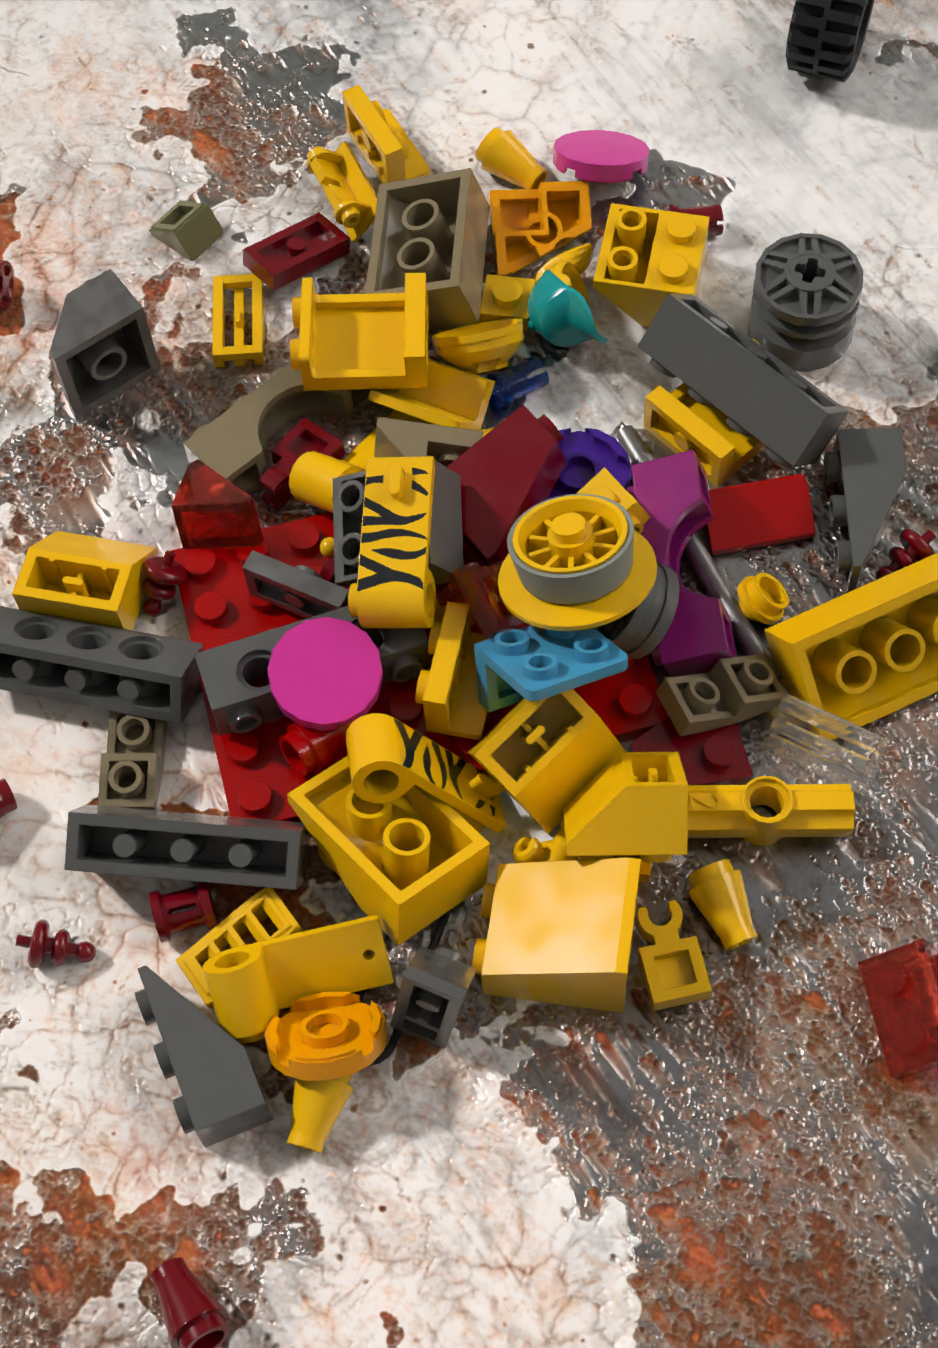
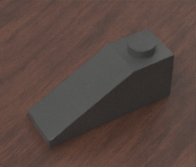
M421 946L408 964L403 975L390 1027L445 1049L477 969L467 965V959L456 951L444 947H435L433 951Z

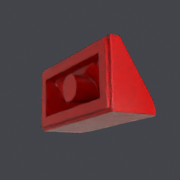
M804 474L709 490L714 519L704 525V530L712 556L814 538L816 535L809 489Z

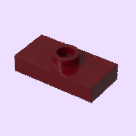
M319 212L244 248L243 265L274 291L350 253V237Z

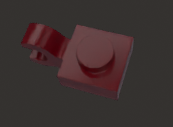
M304 417L271 449L272 461L275 465L268 468L258 480L260 485L268 489L261 496L262 500L277 510L281 509L292 497L289 477L297 459L306 452L315 451L340 460L345 455L344 442Z

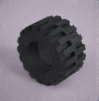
M796 0L786 44L788 69L845 82L852 74L858 61L875 0Z

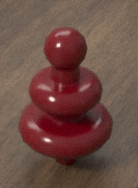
M911 529L901 531L899 538L904 549L895 546L889 550V558L892 562L878 570L876 579L915 563V560L920 561L935 554L929 545L936 538L935 534L930 530L922 536Z
M166 551L164 557H149L143 563V571L148 577L143 581L142 588L149 595V599L143 604V612L148 617L159 616L163 609L162 600L172 599L176 594L175 585L182 584L187 578L186 569L174 561L176 554L172 551Z
M44 919L36 922L32 937L20 934L17 936L16 946L29 948L28 965L33 969L39 968L42 965L45 954L51 955V963L56 967L62 966L65 963L66 957H73L81 963H88L96 955V949L92 943L88 941L79 944L70 942V933L65 929L59 930L55 938L49 937L50 925Z

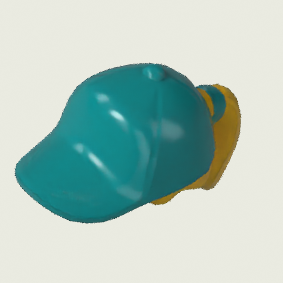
M591 243L565 251L546 262L537 272L535 277L536 283L529 294L527 309L530 321L528 322V327L533 331L536 330L555 346L570 347L592 339L601 343H607L608 341L606 337L599 334L596 330L597 324L593 320L589 308L588 293L581 278V274L588 268L592 260L593 245Z

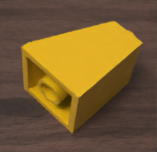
M609 858L498 864L496 883H485L482 897L481 918L490 919L487 939L476 938L472 967L477 969L476 974H481L483 995L624 1013L641 859Z

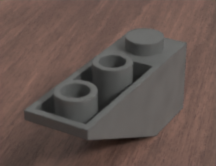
M901 427L838 429L833 451H825V481L834 482L835 495H831L829 500V520L831 527H839L841 540L835 541L834 565L836 573H844L846 593L857 589L900 500L907 475Z
M146 965L138 968L144 989L134 992L135 998L146 1025L148 1026L155 1022L158 1025L163 1042L153 1045L165 1079L176 1076L183 1096L172 1101L184 1133L188 1134L195 1131L206 1148L273 1120L245 1047Z

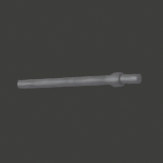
M632 425L624 426L616 432L615 438L628 453L631 465L658 459L656 454L647 451ZM695 533L686 544L683 553L708 595L718 598L731 618L734 639L744 656L763 654L778 681H780L783 677L749 619L741 610L737 599L698 534Z

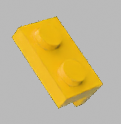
M447 601L443 621H434L428 642V654H432L434 657L430 671L421 670L419 674L415 701L418 704H423L426 731L479 740L483 736L488 711L479 703L474 644L495 636L473 633L471 631L470 605Z

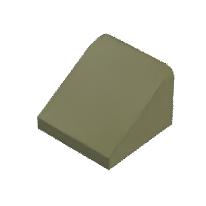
M181 200L154 223L149 230L153 237L190 260L197 259L224 232L208 204Z

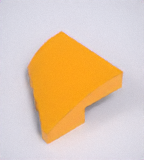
M540 182L538 189L489 191V220L496 275L510 276L589 233L592 229L589 182Z

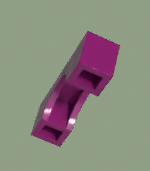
M694 450L631 465L634 485L626 489L651 517L643 524L644 527L641 535L652 546L656 560L671 567L677 573L679 581V600L672 624L663 640L651 652L656 666L662 665L671 677L710 673L719 659L737 657L731 618L720 600L688 590L682 585L680 579V561L686 544L701 527L714 519L706 471Z

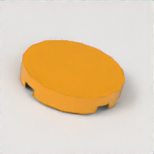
M346 991L321 992L297 999L289 1004V1013L279 1018L277 1013L269 1021L264 1034L272 1066L285 1076L304 1081H329L358 1072L371 1065L384 1051L388 1037L385 1017L380 1006L372 1000L370 1006L361 1003L360 995Z

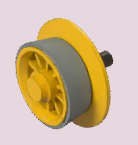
M593 494L563 495L536 504L514 522L507 538L509 554L500 568L498 587L506 608L525 623L555 631L585 630L613 622L635 609L648 596L654 586L657 576V560L649 542L634 530L632 518L623 506L611 499Z

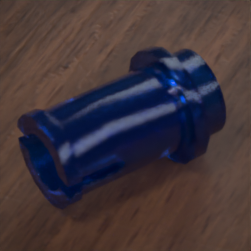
M531 356L526 361L500 374L497 371L489 373L487 379L495 381L488 404L489 407L493 410L499 408L508 410L512 408L513 401L540 387L547 386L549 384L547 370L531 378L527 377L529 373L543 367V362L537 356Z

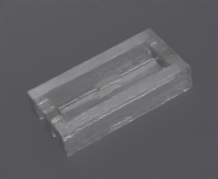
M786 694L780 702L779 711L772 721L771 730L765 738L762 749L837 784H850L852 791L866 796L891 741L792 695ZM790 715L872 752L870 759L840 746L837 742L822 735L814 734L788 722ZM784 735L788 738H791L803 745H806L816 751H819L864 773L862 775L856 771H853L815 752H812L802 746H799L789 740H786L781 736Z

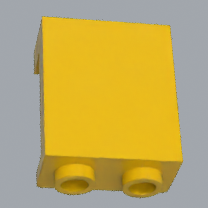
M405 273V293L318 295L315 293L313 278H302L301 297H293L292 299L293 327L300 328L298 339L290 340V362L292 370H300L304 391L428 388L429 303L426 273Z
M684 382L671 393L659 385L645 396L643 427L676 454L694 450L706 471L707 480L718 488L766 447L756 437H747L732 429L726 422L728 416L717 407H708L693 399L688 394L689 386Z

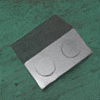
M111 269L83 282L78 288L67 293L49 354L71 414L77 420L161 370L142 305Z

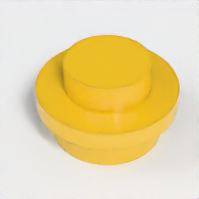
M761 572L756 576H747L738 584L739 606L749 619L773 625L783 617L784 608L789 604V597L783 585L775 577Z

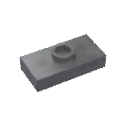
M252 550L242 567L250 595L302 617L310 618L348 606L349 589L324 580L316 571L307 566L296 565L293 567Z

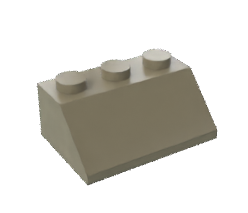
M471 168L379 184L365 294L405 293V273H426L429 303L428 329L430 330L479 323L490 206Z

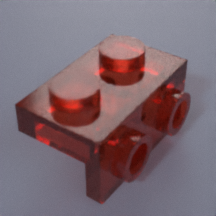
M922 938L859 961L858 966L890 1076L900 1080L938 1067V947Z

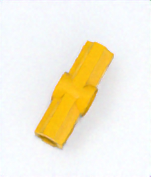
M760 776L749 781L747 785H688V838H744L754 845L766 846L774 844L782 837H852L854 832L855 802L854 792L851 790L850 784L787 785L776 777ZM766 805L772 808L777 815L769 818L762 817L756 814L752 807Z

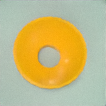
M519 318L500 319L449 329L432 336L433 346H435L438 357L447 364L454 365L461 370L478 374L501 369L508 366V360L518 350L524 339L523 321Z

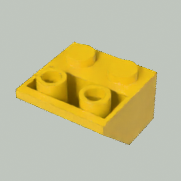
M611 203L593 279V288L638 324L649 327L668 294H693L695 297L698 296L706 256L709 217Z
M55 531L28 548L12 595L19 610L133 631L146 594L142 588V583L148 576L143 571V563L149 557L158 556L159 551L157 547Z
M571 689L539 701H529L523 698L468 753L549 834L563 820V807L620 752H626V750L596 712Z
M620 752L563 807L566 856H577L579 860L609 859L613 858V855H637V858L642 861L658 863L671 860L673 855H687L688 783L679 753Z

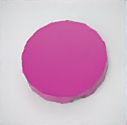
M605 130L576 131L556 139L553 150V163L563 174L567 171V168L575 170V177L580 178L582 181L621 183L633 179L634 171H637L640 175L647 172L650 148L644 141L620 132Z
M331 617L305 620L286 631L273 648L267 669L271 693L283 714L302 727L321 731L339 729L338 726L346 725L366 715L377 701L383 681L379 650L369 635L349 621Z

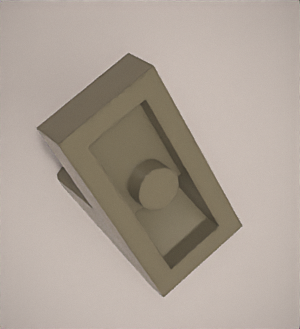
M378 417L374 457L433 456L435 461L447 467L483 438L484 431Z

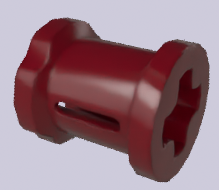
M197 881L194 887L164 895L159 890L149 892L152 915L161 943L170 941L172 934L202 926H207L209 930H212L218 925L217 913L208 882ZM196 906L195 909L172 914L174 911Z

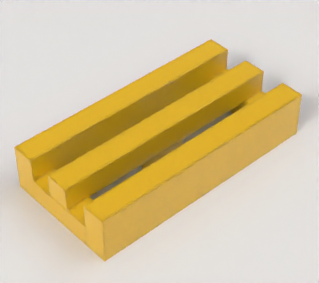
M254 274L213 276L212 356L215 368L225 367V361L234 360L235 366H245L246 359H254L255 365L265 364L264 282ZM245 288H252V345H245ZM226 289H234V346L225 347Z

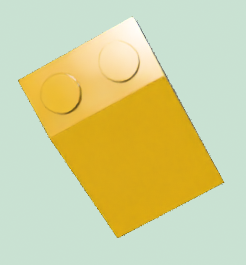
M348 756L287 794L289 804L357 904L368 916L378 914L381 929L397 946L470 897L487 883L490 843L449 804L416 785L394 801L387 803L364 801L354 793Z

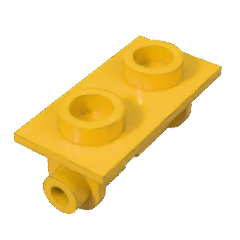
M343 141L335 152L324 149L321 146L314 147L307 154V168L312 174L316 175L319 183L322 185L334 209L335 220L345 227L352 242L357 243L375 220L378 196L348 142Z

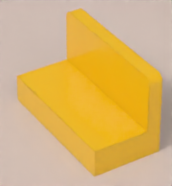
M428 358V388L370 389L368 400L436 425L478 431L481 430L495 381Z

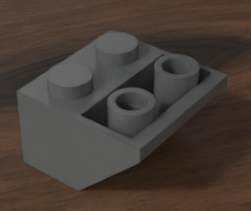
M435 461L428 568L434 577L435 586L464 580L460 475ZM366 471L332 478L335 584L340 586H350L352 583H357Z

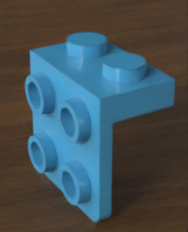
M529 625L520 629L503 630L493 638L474 644L479 703L489 712L518 703L523 698L529 701H539L620 673L628 668V655L595 628L577 631H555Z

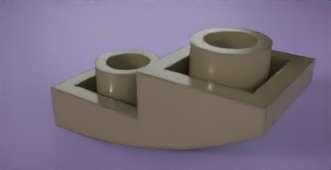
M763 654L719 659L710 673L668 677L663 680L656 690L679 736L701 733L738 723L783 705L788 699L787 694Z
M109 710L107 752L101 753L99 806L156 810L164 766L167 721Z

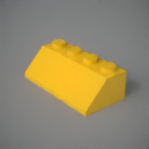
M938 553L764 630L774 663L783 676L780 681L818 742L825 744L938 692Z

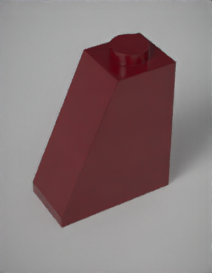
M524 404L447 466V468L460 475L463 539L497 578L502 563L509 554L507 538L514 522L528 509L547 500L566 465L558 445L563 440L560 431L546 415L543 414L537 419Z

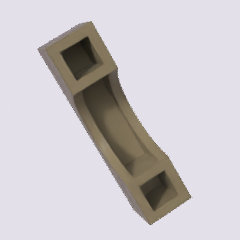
M291 363L287 366H282L274 371L266 382L250 394L243 395L235 400L230 409L211 423L196 429L191 437L183 443L191 472L229 509H232L262 486L258 480L267 470L265 450L272 435L282 425L299 416L318 413L334 415L348 420L371 402L368 400L370 389L304 391L300 370H292Z

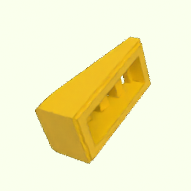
M265 887L250 897L175 960L208 1009L213 1006V1001L204 970L199 963L208 957L211 958L213 955L220 953V949L227 944L231 948L246 945L240 935L248 930L257 942L302 932L300 925L273 888ZM267 917L271 919L278 929L271 936L268 935L260 924Z

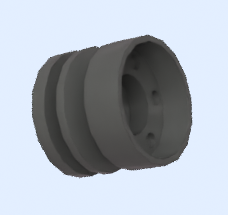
M799 233L780 238L767 247L756 263L753 296L749 314V337L755 339L763 348L794 371H814L828 367L840 359L852 341L856 312L859 308L863 289V269L856 254L842 242L822 234Z

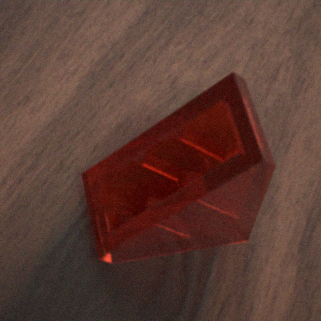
M197 459L189 463L171 505L183 550L256 547L262 544L264 538L254 498Z

